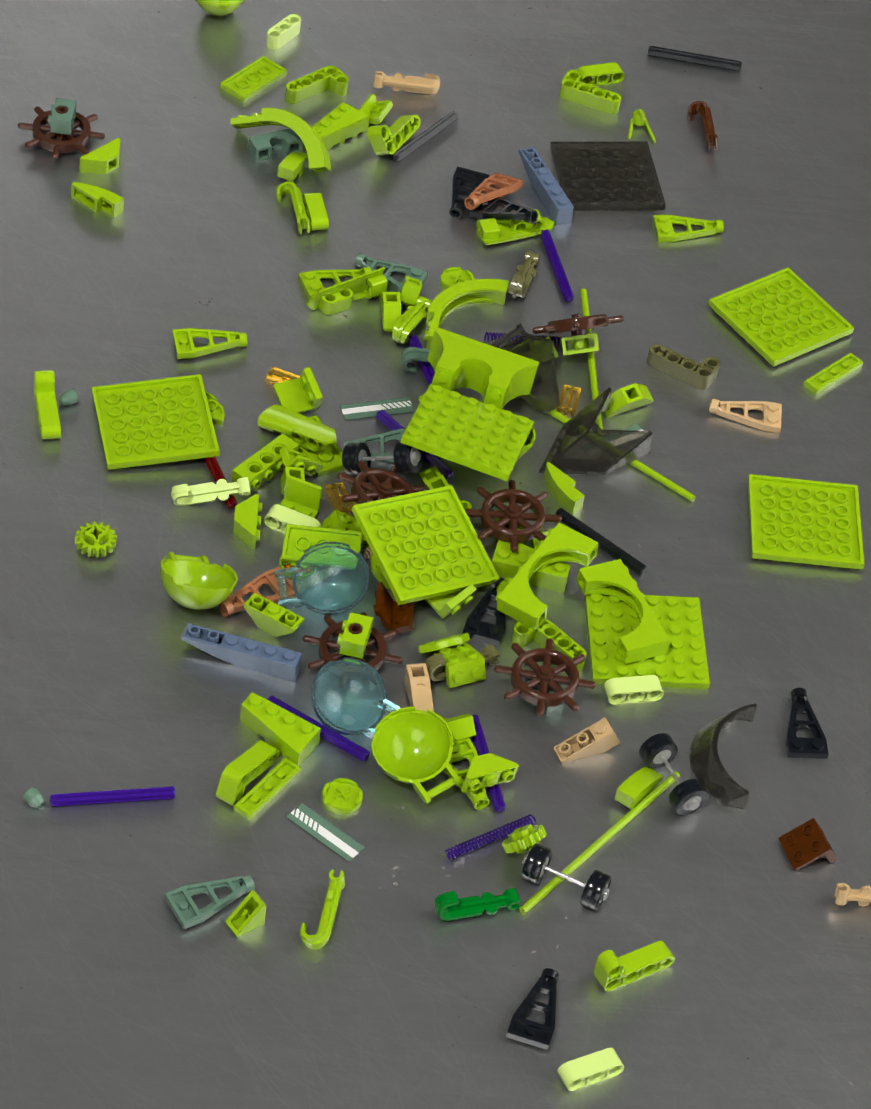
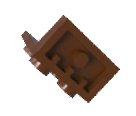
M378 582L377 590L375 591L376 603L373 608L375 615L381 619L383 627L388 631L395 630L397 634L413 630L415 602L398 605L397 601L392 599L383 583Z
M814 818L779 837V841L796 871L820 857L823 859L827 858L830 863L838 860L822 828Z

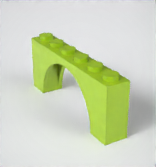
M559 522L555 528L549 530L546 539L540 541L537 550L534 553H530L524 566L521 565L518 568L515 577L509 579L506 588L503 591H499L496 596V610L537 630L547 618L548 606L533 594L529 586L531 576L542 566L553 562L568 561L588 567L597 555L599 542Z
M621 559L579 568L576 582L584 595L604 594L616 597L627 603L639 618V626L631 633L619 638L617 651L625 664L667 654L671 644L670 636L665 633L660 620H657L652 607L648 605L644 594L640 592L635 579H632L628 567L623 564Z

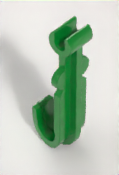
M515 888L507 889L503 895L493 896V894L485 892L481 898L472 896L458 899L455 891H451L435 898V911L442 920L451 921L480 916L484 912L494 915L499 908L507 907L510 911H515L520 908L519 903L521 901Z

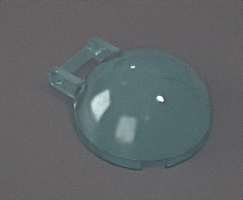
M339 542L316 544L304 551V555L298 560L296 567L274 571L275 578L278 581L280 597L278 605L286 609L306 607L321 615L336 616L350 611L362 601L369 585V569L363 556L350 549L349 545ZM293 577V588L297 598H287L285 578Z
M344 657L343 660L329 661L318 671L311 687V701L317 718L324 726L338 734L351 736L364 734L373 739L375 727L382 720L385 711L390 713L401 707L386 699L387 693L383 685L385 681L377 670L359 659Z

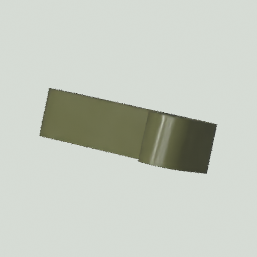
M653 344L649 349L647 364L695 388L705 390L717 378L720 360L717 357L709 356L702 363H699L662 345Z

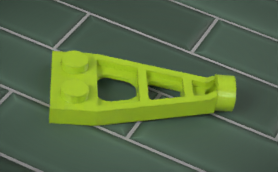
M653 215V224L658 242H677L723 233L724 229L723 220L709 221L675 215ZM673 224L684 225L687 231L676 233L674 232ZM691 225L699 226L703 229L692 231Z
M370 267L351 270H313L298 273V279L310 300L318 291L325 289L320 279L331 278L336 285L341 283L339 277H350L352 279L372 270Z
M197 328L172 329L177 359L196 358L233 347H247L248 345L246 332L239 333ZM193 338H206L209 344L195 347ZM213 338H225L226 342L214 344Z
M469 737L453 741L454 747L449 764L461 780V784L458 785L460 789L464 782L462 778H465L468 769L458 771L451 763L467 759L470 765L472 758L478 756L477 750ZM485 787L476 791L465 792L477 810L486 808L490 803Z

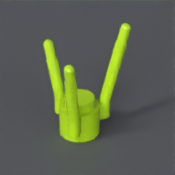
M642 109L635 110L632 114V119H630L628 139H631L634 124L637 126L645 125L653 143H656L645 112Z

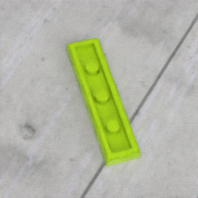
M849 353L805 380L803 386L817 395L861 368L863 361Z
M285 757L234 805L233 810L250 821L301 773V767Z

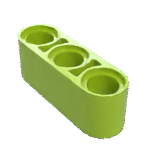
M616 62L586 65L577 69L581 72L580 82L593 86L617 84L625 78V74Z
M320 192L303 193V203L306 215L309 218L311 231L328 230L329 219L322 194Z

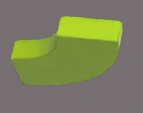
M206 392L213 424L223 426L225 419L224 408L215 396Z
M469 633L449 636L419 645V652L426 653L465 643L470 640Z

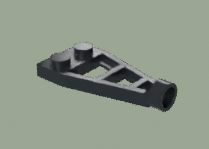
M457 166L452 180V206L449 210L451 217L455 219L461 218L466 209L465 199L458 198L457 195L469 197L490 176L489 174ZM460 184L473 186L475 188L473 190L461 188Z
M502 197L481 203L477 208L468 211L469 217L477 219L523 220L531 224L536 223L538 219L536 210H531L528 207ZM498 206L504 207L499 212H492L496 210Z
M499 577L500 580L491 585L490 589L468 616L463 633H469L470 639L500 646L505 632V614L496 610L497 608L486 605L489 600L496 601L498 585L504 580L502 577ZM483 613L496 616V624L480 621L479 618Z
M795 688L791 691L792 704L785 741L788 758L827 759L829 753L826 737L810 706L807 692L804 688ZM796 713H806L809 721L796 720ZM797 729H810L814 738L797 737Z
M551 968L543 970L539 980L513 1014L506 1034L507 1038L545 1050L549 1049L555 1031L556 984L559 978V973ZM538 992L549 995L548 1005L534 1001ZM531 1009L544 1012L545 1023L540 1024L525 1019V1016Z

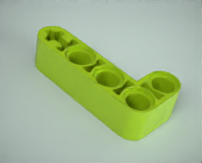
M325 66L287 83L285 101L289 104H296L328 89L338 96H344L348 93L349 77L335 66Z
M572 69L566 73L562 79L559 94L562 99L611 115L619 113L621 96L619 94L580 82L581 72Z
M416 114L400 116L390 127L387 125L370 126L368 128V138L375 154L378 156L394 154L419 129L421 124L419 116Z
M54 370L34 371V395L41 439H61V426L55 396Z
M547 618L537 630L519 621L514 625L512 643H517L520 647H525L534 641L540 647L545 648L546 640L551 638L554 641L553 650L565 654L570 659L580 654H584L585 657L587 656L585 649ZM585 661L576 665L579 672H582L584 669Z
M262 740L257 742L225 767L220 777L216 797L234 807L242 798L245 786L276 762L280 750Z
M664 941L654 942L620 957H617L612 950H606L597 957L593 974L603 989L609 992L668 968L674 963L675 957Z

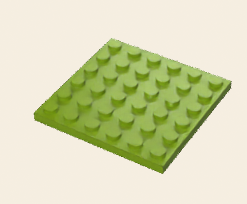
M789 267L711 298L708 302V305L773 367L852 334L854 331V327Z
M201 374L91 387L108 470L220 456V449Z
M430 384L402 435L400 443L508 481L532 430L534 421L524 416L515 415L508 410L496 408L492 404L477 401L475 398L463 396L456 391H450L439 385Z
M754 474L748 475L751 558L863 570L865 564L858 485Z
M452 485L353 505L351 509L398 605L460 592L471 584L477 588L491 585L500 580Z
M604 594L585 595L592 681L596 684H604L612 678L656 675L662 687L709 689L710 678L699 597L644 595L648 605L652 607L657 620H660L665 633L670 636L671 644L667 654L625 664L617 651L618 642L621 636L631 633L639 626L640 621L636 612L627 603L616 597Z

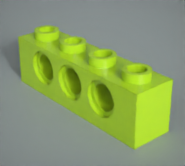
M282 433L232 470L231 483L237 482L239 478L248 477L250 491L257 490L263 483L271 480L275 474L285 469L279 451L286 447L299 452V444Z

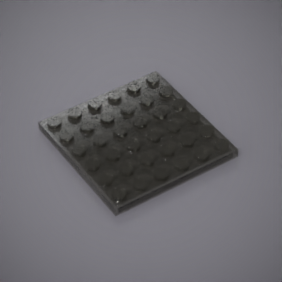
M647 141L550 143L560 187L574 206L573 211L665 210L666 203Z

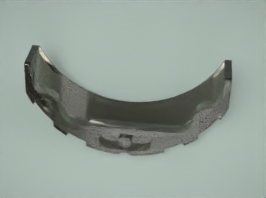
M757 704L740 707L711 720L697 732L691 744L689 761L692 772L705 790L717 798L718 803L726 807L745 809L749 791L735 782L724 769L717 750L718 736L721 729L730 728L736 720L752 722Z

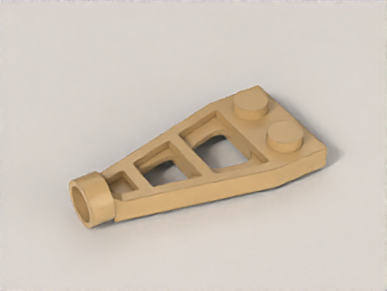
M711 398L709 413H714L762 431L780 433L782 404L767 401H720ZM730 409H743V415L730 412ZM748 411H762V420L749 417Z

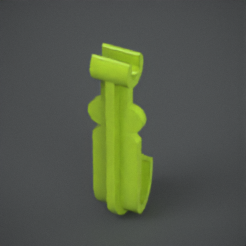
M291 181L281 183L277 188L279 203H282L284 195H291L298 232L302 234V229H307L308 233H310V222L306 215L300 189Z
M419 296L415 306H408L407 311L394 325L392 331L393 341L403 345L406 344L409 333L420 323L422 318L427 317L432 300Z
M334 869L329 872L330 883L317 934L308 935L306 923H302L300 936L304 945L310 949L322 948L330 938L341 890L345 887L343 870H341L339 877H335Z

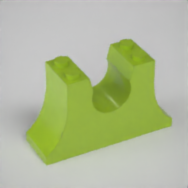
M438 327L434 331L427 358L435 370L432 380L433 385H439L450 391L458 388L473 389L483 396V403L492 404L499 409H503L510 400L518 396L530 395L539 366L538 361Z

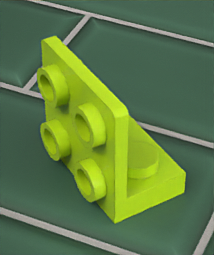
M310 367L303 368L301 376L297 379L273 385L280 405L287 409L303 413L320 408L323 396Z
M287 475L284 499L280 505L316 519L320 513L322 487Z

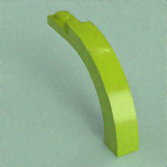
M261 108V113H253L252 116L237 115L236 118H230L231 125L236 129L278 125L292 129L305 145L309 169L314 172L331 171L329 154L322 138L310 124L295 114L278 108Z
M474 279L450 286L437 295L427 312L426 324L429 331L426 330L424 341H427L426 349H430L436 327L439 328L443 319L453 310L473 303L504 305L509 281L501 279Z

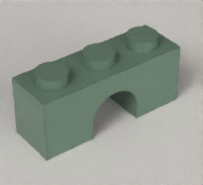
M292 129L250 136L248 139V151L255 162L271 159L273 149L282 150L286 156L294 151L302 153L303 142Z

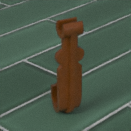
M704 101L693 102L688 109L689 120H692L694 114L701 115L706 137V149L710 150V146H714L716 150L718 148V136L715 134L711 110Z

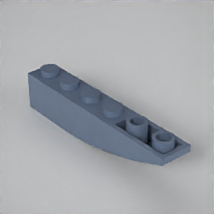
M535 147L519 149V154L529 180L546 211L555 222V225L571 223L574 206Z
M191 623L187 624L182 635V640L241 668L294 683L301 670V652Z

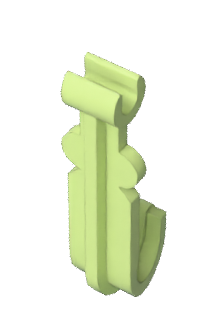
M248 477L239 478L237 482L227 483L225 479H219L216 485L210 482L191 486L181 484L171 487V498L173 503L178 506L213 502L217 498L220 501H227L229 495L239 494V496L251 495Z

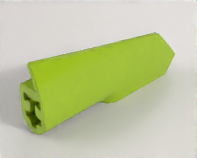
M536 210L538 219L534 224L526 223L523 220H496L495 218L477 220L476 228L482 242L485 245H492L539 236L542 234V230L548 229L551 231L555 222L547 217H542L539 210Z
M382 267L320 290L306 305L312 311L320 309L326 315H333L349 310L352 307L353 301L378 297L381 292L387 291L388 280L382 274L386 268Z
M277 404L264 410L258 418L259 428L273 433L281 432L289 435V438L297 442L300 447L311 451H317L323 444L327 445L337 442L335 429Z

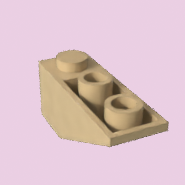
M426 663L406 665L404 683L410 707L423 711L429 709L434 712L430 678Z
M606 717L553 748L563 764L602 754L621 742Z

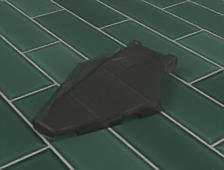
M520 323L516 326L517 328L497 340L493 339L490 343L492 346L499 348L502 344L521 334V336L500 349L539 362L530 395L518 396V398L545 415L560 406L554 343L552 340L526 333Z

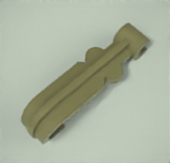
M527 251L524 257V264L517 266V272L507 294L512 295L513 299H517V297L524 298L532 278L536 276L537 270L534 266H538L540 254Z
M487 645L480 652L485 658V663L493 666L500 662L498 660L500 654L494 645ZM441 653L433 655L424 661L429 678L432 681L437 682L446 679V670L443 666L446 664V660Z

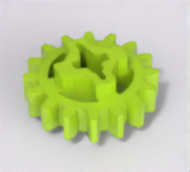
M93 521L92 525L87 522L86 527L79 526L75 536L77 550L81 549L82 554L87 552L88 557L95 554L96 558H99V554L106 556V552L112 553L117 543L115 529L110 530V525L103 526V522L97 524L96 521Z
M528 824L513 830L509 834L508 839L503 841L502 846L506 853L516 851L517 854L530 851L535 844H539L541 839L546 837L547 833L542 824L539 826L535 825L534 827Z

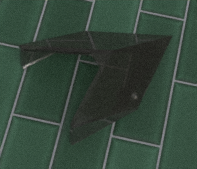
M609 387L562 426L539 473H544L546 463L550 462L565 474L598 472V475H606L649 454L653 433L651 431L602 430L596 424L600 413L609 409L612 391Z

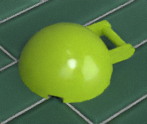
M168 552L167 557H164L160 564V577L168 596L180 606L192 610H206L218 606L230 596L238 580L236 572L226 563H224L223 567L216 563L210 564L205 555L193 557L175 555L174 552Z
M405 707L390 712L378 723L374 730L375 734L373 741H371V746L379 768L392 779L405 784H411L425 804L431 802V798L450 787L461 784L459 776L449 764L454 747L452 731L440 715L429 709L423 711L416 710L415 707ZM444 770L449 779L426 792L420 783L433 779Z

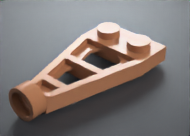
M494 173L486 178L469 197L465 198L464 204L467 209L473 210L481 203L516 192V190L523 187V180Z
M276 567L262 573L228 597L227 600L219 604V608L224 617L233 615L236 612L245 611L243 607L245 601L242 596L248 593L253 595L254 592L261 595L257 589L264 584H267L275 593V595L264 598L276 604H282L299 597L300 590L280 567Z

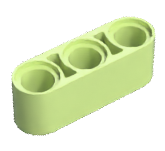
M290 14L271 27L267 33L266 46L269 49L277 50L300 33L301 17L297 14Z
M274 504L264 517V523L267 527L285 534L287 524L322 527L317 519L279 504Z
M656 675L612 678L604 683L608 701L612 705L654 702L664 696L660 680Z
M606 1048L562 1064L557 1071L567 1090L575 1091L619 1075L624 1070V1065L613 1048Z

